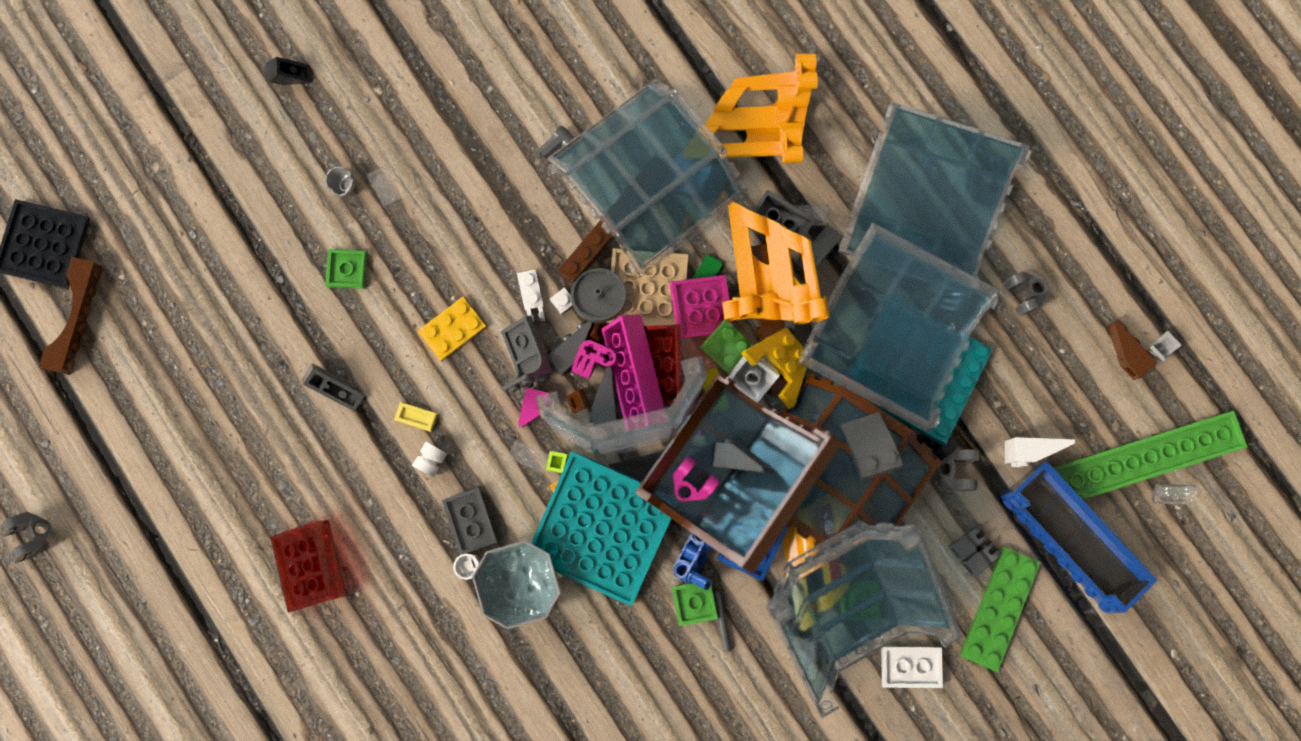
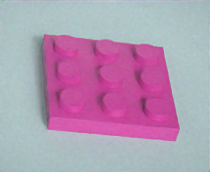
M726 275L670 282L678 339L711 335L724 320L722 301L730 300Z

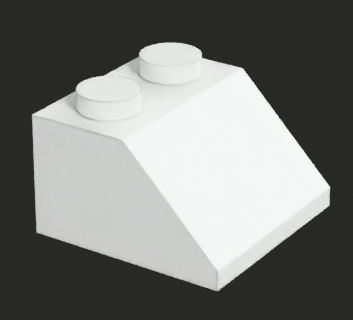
M765 355L754 366H751L742 356L728 375L729 378L735 381L734 386L757 403L780 376Z

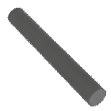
M714 592L713 597L724 652L731 651L721 593Z

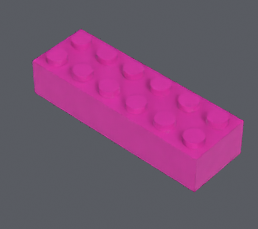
M641 314L622 315L602 328L606 347L613 350L617 355V360L611 366L628 438L648 437L668 427V417L665 412L663 397L661 396ZM608 352L609 361H612L611 353Z

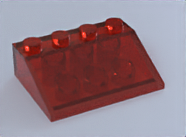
M680 324L647 326V340L661 396L663 397V404H683Z
M329 520L312 522L270 537L288 613L347 596Z

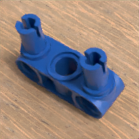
M691 533L673 567L674 576L687 584H695L704 590H708L712 580L700 574L699 570L705 563L710 550L714 548ZM687 568L686 574L683 575L684 569Z

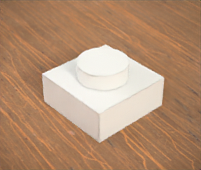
M565 288L550 298V301L561 315L573 307L571 295Z

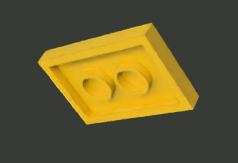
M461 297L419 329L418 333L442 362L487 326L465 298Z

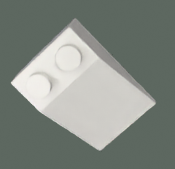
M1017 437L1006 440L1005 464H1011L1012 468L1029 466V463L1041 460L1075 444V440Z

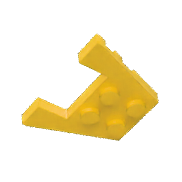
M786 327L742 351L741 354L751 366L757 365L764 355L788 382L778 397L789 409L793 408L796 404L811 355Z

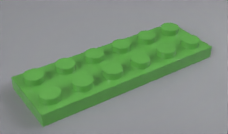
M1002 547L1000 551L1001 555L996 561L959 656L995 672H998L1040 566V562L1006 547Z

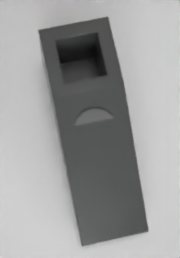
M583 321L577 326V331L571 335L569 333L562 339L563 343L558 347L554 346L547 352L548 361L562 377L572 369L581 344L587 341L589 337L588 334L593 325L592 322Z

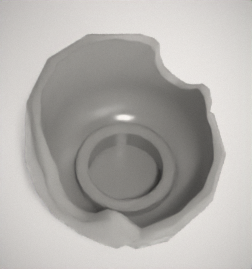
M334 167L327 173L325 185L334 195L347 197L356 187V178L350 170L344 167Z

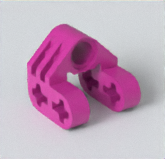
M590 340L585 341L578 350L571 372L590 379L598 363L604 366H612L617 360V355L613 350ZM593 347L594 350H597V353H590L588 348ZM608 352H610L613 360L607 362L608 359L603 356L604 354L608 355Z
M690 456L684 459L673 474L675 495L682 502L704 500L720 483V480L712 474L697 492L696 488L690 483L683 481L682 479L696 463ZM682 487H687L690 490L688 498L681 497L679 492Z

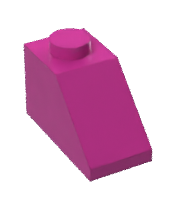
M526 388L518 422L520 428L528 426L545 415L547 409H551L553 398H550L548 392Z

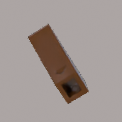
M1116 320L1108 325L1120 367L1133 380L1141 378L1157 364L1152 353L1141 346L1140 341L1127 331V327L1123 323Z

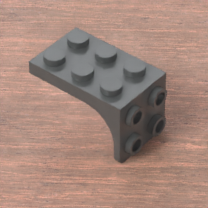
M531 315L523 317L501 331L516 370V379L503 386L502 391L509 390L512 393L520 390L521 387H523V390H526V388L533 387L534 382H542L547 379V375L553 373Z

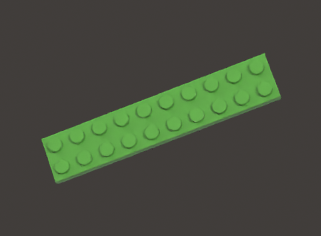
M1230 411L1053 468L1084 500L1247 448V444L1235 412Z

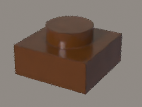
M593 322L588 336L601 344H605L602 328L608 324L605 322Z
M579 389L566 396L573 414L590 407L584 389Z

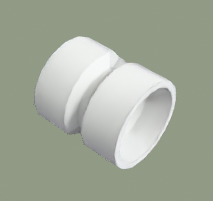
M425 442L420 450L422 456H418L412 466L435 477L439 469L437 464L443 463L447 453Z
M475 554L460 555L454 562L453 569L455 574L461 579H473L472 576L481 559Z

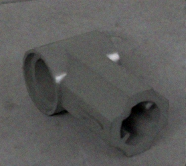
M564 126L559 127L552 134V138L537 150L547 163L563 150L567 151L576 142V139Z

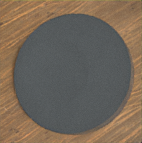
M603 268L587 270L580 274L572 285V306L576 313L587 321L594 323L610 321L617 317L625 306V285L621 278L610 270Z

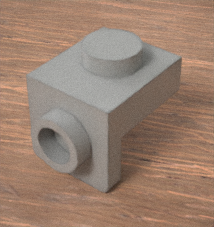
M1167 330L1149 345L1151 348L1149 352L1152 353L1156 360L1160 358L1164 362L1166 357L1181 346V343Z

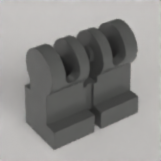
M979 525L974 526L959 539L948 545L957 559L963 560L961 564L971 576H978L1001 555L998 549L989 554V550L994 546L992 541L982 545L978 551L976 550V547L979 544H983L988 538L986 533L978 538L976 537L982 530Z

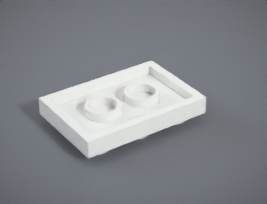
M881 646L882 687L943 688L942 647Z

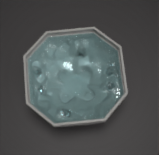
M526 540L486 551L472 576L483 616L506 629L547 618L560 594L550 554Z

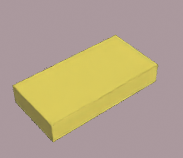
M400 402L394 420L432 432L438 414Z

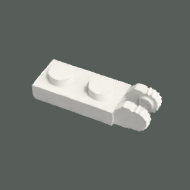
M536 270L517 273L527 316L531 315L534 323L531 310L538 308L541 322L545 321L544 305Z

